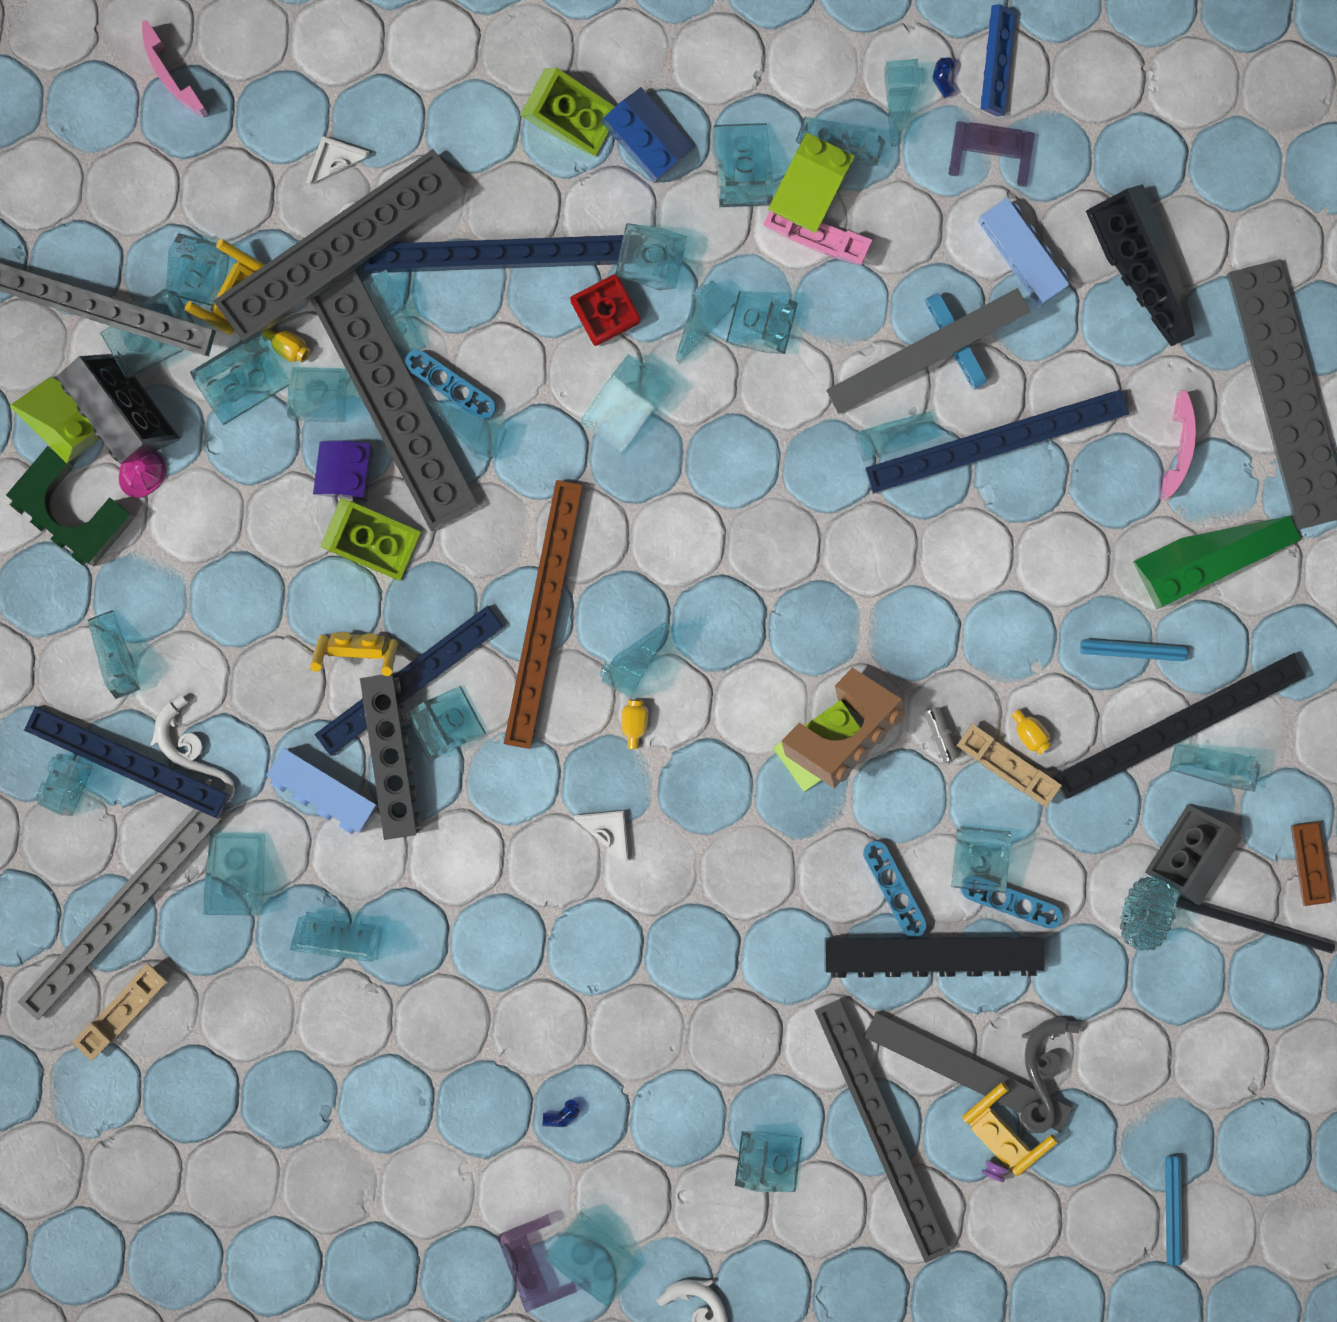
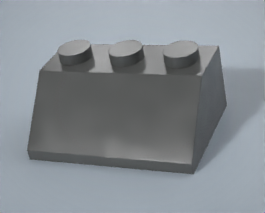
M1187 805L1145 873L1178 895L1200 906L1243 837L1228 824Z

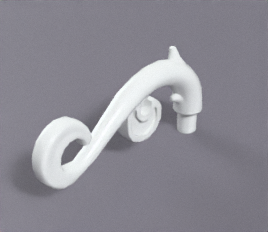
M183 695L177 697L173 702L168 701L156 717L151 746L158 743L162 752L172 762L185 769L220 778L225 784L224 792L230 794L227 803L230 802L235 793V784L231 777L217 768L195 761L203 749L200 738L193 733H185L179 738L178 747H188V752L185 754L179 752L172 744L169 736L170 724L173 727L175 726V716L179 714V710L188 701ZM207 779L205 781V783L210 786L213 782L212 779Z
M712 1280L677 1281L666 1287V1291L656 1298L658 1304L663 1308L672 1300L674 1302L679 1298L689 1300L688 1295H695L709 1304L713 1311V1317L707 1319L705 1314L708 1312V1309L706 1307H699L693 1311L692 1322H728L726 1311L720 1298L714 1290L709 1288L713 1284Z

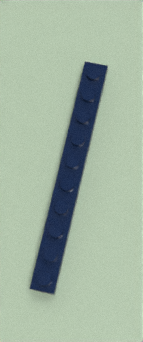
M631 235L392 243L364 262L365 273L632 264Z
M1120 389L866 467L865 472L872 494H876L1128 416L1129 411Z

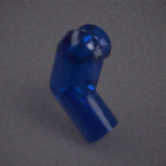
M950 57L940 58L936 62L932 76L933 82L944 99L955 93L953 86L948 80L950 71L955 66L954 61Z

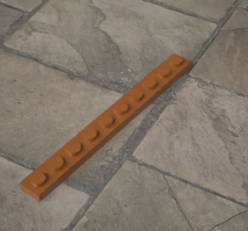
M559 480L555 482L504 739L505 745L531 750L583 485Z

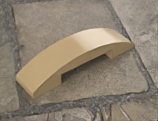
M974 724L970 725L956 745L992 773L1045 808H1047L1062 786L999 744L993 737Z
M147 963L130 980L125 989L72 1043L90 1061H93L141 1013L168 981Z

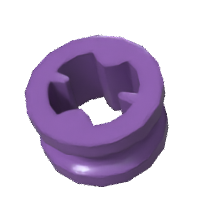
M986 1160L987 1168L982 1170V1174L1000 1182H1005L1004 1174L1008 1173L1009 1169Z

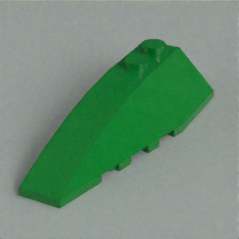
M1290 516L1183 537L1133 561L1157 610L1296 543L1301 538Z

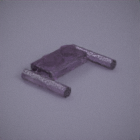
M958 121L955 126L948 175L959 176L962 151L965 150L1020 159L1017 186L1027 187L1035 134L1018 129L972 122L967 124Z
M548 1215L496 1235L526 1313L578 1292L574 1281L549 1292L547 1290L546 1283L526 1235L550 1226L551 1222Z

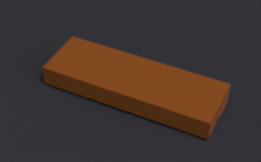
M1320 823L1291 825L1303 906L1332 903Z

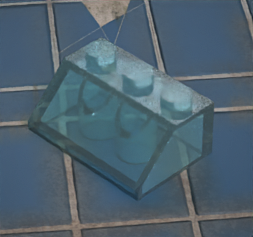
M259 335L246 345L241 340L190 371L197 388L223 426L292 384L262 335Z
M306 912V916L298 917L290 951L369 962L378 960L382 927L376 926V921L360 919V924L349 923V917L333 915V920L322 919L323 914Z

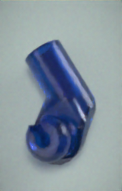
M570 1099L565 1102V1107L559 1113H543L542 1126L567 1127L580 1113L578 1102Z

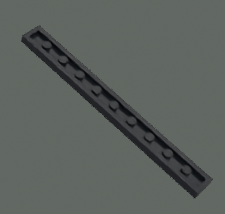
M1292 653L1053 775L1056 782L1062 785L1060 790L1065 800L1304 679L1306 675L1295 654Z

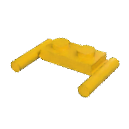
M219 239L216 248L238 261L233 263L216 298L265 264L229 242ZM191 301L186 304L185 311L227 335L233 333L234 329L215 303H213L210 309L212 313Z
M338 632L331 633L330 638L326 635H320L310 668L314 672L320 671L325 655L370 659L384 658L381 673L384 676H390L393 671L398 641L390 639L388 642H385V636H377L372 633L359 635Z
M1001 1082L968 1110L962 1118L967 1124L971 1125V1130L1008 1169L1011 1168L1013 1173L1019 1176L1054 1147L1058 1140L1053 1134H1050L1032 1151L999 1115L990 1108L992 1104L1009 1091L1008 1086Z

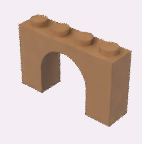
M853 667L835 685L838 701L841 700L844 705L864 718V723L860 730L847 739L835 741L822 738L801 723H798L781 741L786 757L834 789L840 782L847 780L855 766L865 761L876 744H880L893 726H897L905 715L901 698Z

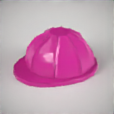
M155 451L134 462L122 463L119 471V485L122 491L130 497L142 498L157 489L163 482L166 474V467L162 457Z

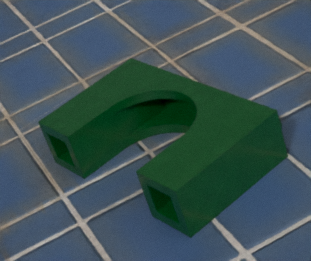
M47 446L6 494L12 500L9 505L21 515L24 512L32 517L30 523L43 532L44 529H47L53 534L50 539L63 549L67 546L73 551L71 557L82 566L87 563L94 567L135 517L109 497L87 523L78 527L61 526L52 515L50 507L51 497L56 487L74 466L69 462L66 463L51 447Z

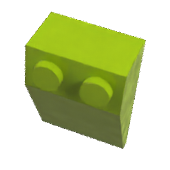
M546 68L537 81L520 116L543 131L596 157L609 132L601 122L603 117L615 106L560 69Z
M807 132L768 210L816 234L847 176L855 156Z
M49 377L13 402L10 408L68 463L100 440V438L95 435L89 420L80 414L73 398L64 392L61 387L62 383Z
M340 498L320 547L400 581L421 532L354 502Z
M841 700L804 725L822 738L835 741L847 739L860 730L859 725ZM782 742L773 747L803 792L821 780L786 757Z

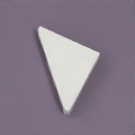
M322 136L306 183L309 185L317 183L368 158L370 153L369 151Z
M624 811L574 816L575 821L624 861H629Z

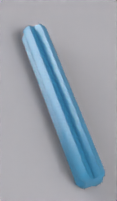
M1083 639L1080 642L1081 654L1182 662L1187 659V648L1182 646Z
M1166 1156V1255L1169 1265L1178 1266L1183 1263L1181 1158L1179 1156Z

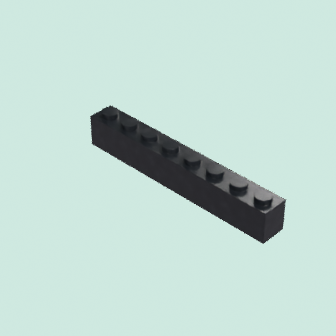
M1043 937L824 939V972L831 973V978H846L847 972H858V977L867 978L874 977V972H885V977H901V972H912V977H928V972H939V977H955L956 972L966 971V976L979 977L983 976V971H994V976H1010V971H1021V976H1037V971H1044Z

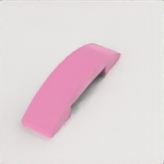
M146 19L142 22L143 41L146 53L156 74L178 102L193 113L206 117L208 113L192 88L188 86L180 91L157 56L165 50V47Z
M769 211L763 224L766 228L800 245L830 257L861 266L872 243V240L849 230L844 232L825 223H821L815 234Z
M1181 390L1176 395L1172 421L1182 422L1183 425L1176 469L1168 470L1164 473L1160 500L1168 499L1178 489L1186 476L1193 457L1196 424L1193 406L1187 391Z

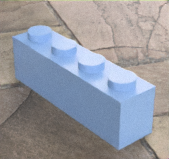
M1005 198L982 214L978 223L1040 308L1068 287L1069 283L1067 281L1069 278L1066 272L1061 267L1057 268L1051 260L1053 255L1048 247L1045 245L1041 246L1036 239L1038 235L1033 226L1029 223L1026 225L1021 218L1022 212L1015 202L1011 203L1008 198Z
M286 748L282 749L266 775L272 779L270 782L272 786L283 792L286 788L295 793L293 796L295 800L305 806L309 802L318 807L316 813L328 820L334 817L341 821L339 827L350 834H353L355 831L362 833L379 806Z

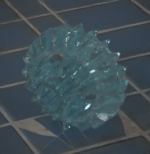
M1141 877L1138 882L1135 881L1133 888L1129 889V895L1125 897V904L1121 907L1123 912L1120 916V919H1122L1120 929H1122L1121 935L1126 944L1138 950L1149 951L1155 950L1157 946L1160 947L1162 941L1167 939V932L1171 931L1170 926L1172 921H1174L1173 914L1176 911L1174 908L1176 899L1173 898L1174 890L1171 889L1170 884L1155 877Z

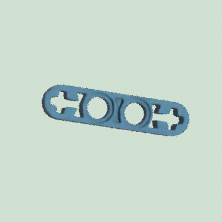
M935 293L925 299L927 308L939 329L955 321L939 293ZM969 346L953 354L968 383L974 390L987 384L985 375Z
M420 350L411 351L406 356L405 365L412 375L473 417L481 421H487L494 416L496 412L494 401L450 369ZM419 357H422V363L428 368L431 363L434 364L428 371L426 378L422 376L426 372L421 367L412 368L413 363L411 360L413 358L419 359ZM437 371H443L447 374V380L442 385H436L432 382V376ZM459 386H465L469 389V395L464 400H458L454 397V391ZM475 393L479 395L475 398L480 404L489 403V413L483 412L478 414L479 408L473 403L470 408L466 406L472 401Z
M880 841L869 842L863 849L864 859L905 935L916 938L921 936L926 930V921L890 852ZM870 847L882 848L883 852L880 853V858L882 862L888 859L890 864L884 865L876 871L874 866L879 864L876 858H869L868 854L871 853ZM886 869H891L896 875V880L891 885H885L880 878L881 873ZM899 893L905 894L909 900L907 907L904 909L896 908L893 903L894 897ZM912 907L915 913H910L913 920H920L921 922L918 925L919 931L916 933L913 930H907L906 926L910 924L908 918L904 916L901 919L899 914L911 910Z
M969 876L960 885V891L964 898L1038 926L1052 929L1059 926L1062 921V912L1057 906L985 879ZM976 881V886L983 890H986V884L990 885L986 893L985 902L981 901L983 895L980 893H973L970 896L966 885ZM995 890H1001L1005 893L1006 900L1002 905L997 906L991 901V894ZM1026 899L1031 903V910L1026 915L1019 914L1016 909L1018 901ZM1037 903L1041 904L1038 910L1043 912H1049L1050 909H1053V915L1056 916V920L1046 924V918L1036 915V920H1033L1032 917L1036 913Z

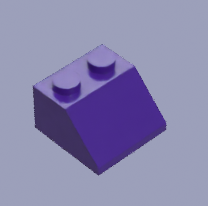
M320 441L313 495L367 501L373 456L371 444L351 441Z

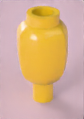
M270 328L263 333V337L271 341L273 350L289 362L300 361L303 363L308 358L310 349L306 347L305 340L287 330L275 332Z
M628 699V705L622 709L621 727L623 734L628 737V749H638L639 738L647 730L648 709L644 706V700Z
M1020 709L1011 715L1017 723L1016 730L1018 736L1030 751H1036L1040 755L1052 746L1049 742V732L1036 718L1026 717Z

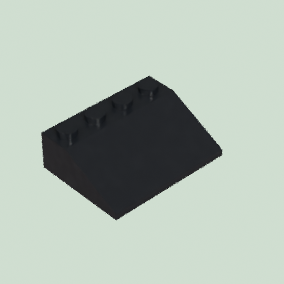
M118 353L79 356L57 375V378L62 383L61 387L64 392L73 398L80 414L89 420L95 435L105 442L111 457L120 464L134 462L180 439Z

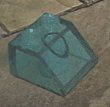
M627 223L615 276L660 291L677 288L687 236L664 228Z
M178 233L168 251L165 294L212 306L213 300L216 299L226 279L230 256L217 249V243Z
M739 291L726 343L764 353L785 354L798 303L779 293Z
M293 367L288 387L287 416L291 421L345 422L347 370L345 368Z
M461 686L429 699L406 713L430 761L449 754L486 734Z
M57 753L56 757H52L48 763L47 772H49L46 782H42L38 788L36 796L39 800L37 804L56 814L73 816L93 765L68 755Z
M957 826L951 887L1006 893L1012 843L1011 831Z
M742 1131L735 1186L757 1192H795L802 1137L761 1131Z

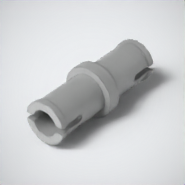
M937 707L932 709L936 720L930 710L925 712L924 716H926L933 734L931 739L936 741L943 763L951 761L948 750L952 760L960 756L951 738L952 730L947 728L941 709Z

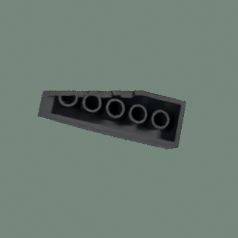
M1141 184L1127 188L1086 210L1106 259L1111 266H1115L1122 275L1121 279L1125 285L1130 286L1137 295L1136 300L1141 307H1145L1151 314L1152 322L1169 345L1172 347L1195 336L1189 305L1173 253L1144 185Z

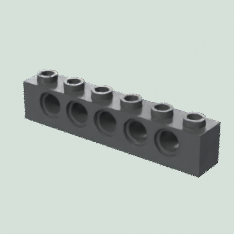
M393 673L390 676L376 675L360 678L383 838L388 840L417 835V829L421 828L419 812L414 813L413 802L417 801L415 785L410 786L409 775H413L411 758L406 759L405 748H409L407 732H402L401 721H405L403 705H398L397 694H401L399 678H394ZM380 694L389 696L391 700V705L386 710H381L376 706V698ZM389 721L393 723L395 732L392 736L386 737L381 734L380 725L382 722ZM393 748L398 751L399 759L397 762L388 763L384 759L386 749ZM392 775L400 776L403 780L402 788L399 790L391 789L388 786V778ZM396 802H402L407 807V813L402 817L395 816L392 812V805Z

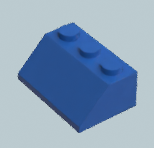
M642 87L622 100L603 117L601 122L654 183L694 148Z

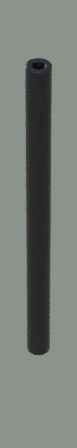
M1178 897L1175 903V907L1327 953L1332 954L1335 948V943L1202 903L1198 906L1185 898Z

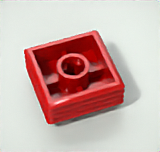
M616 273L570 297L571 304L594 346H598L641 323V317ZM605 304L607 308L612 307L610 315L606 316L604 313H599L601 305Z

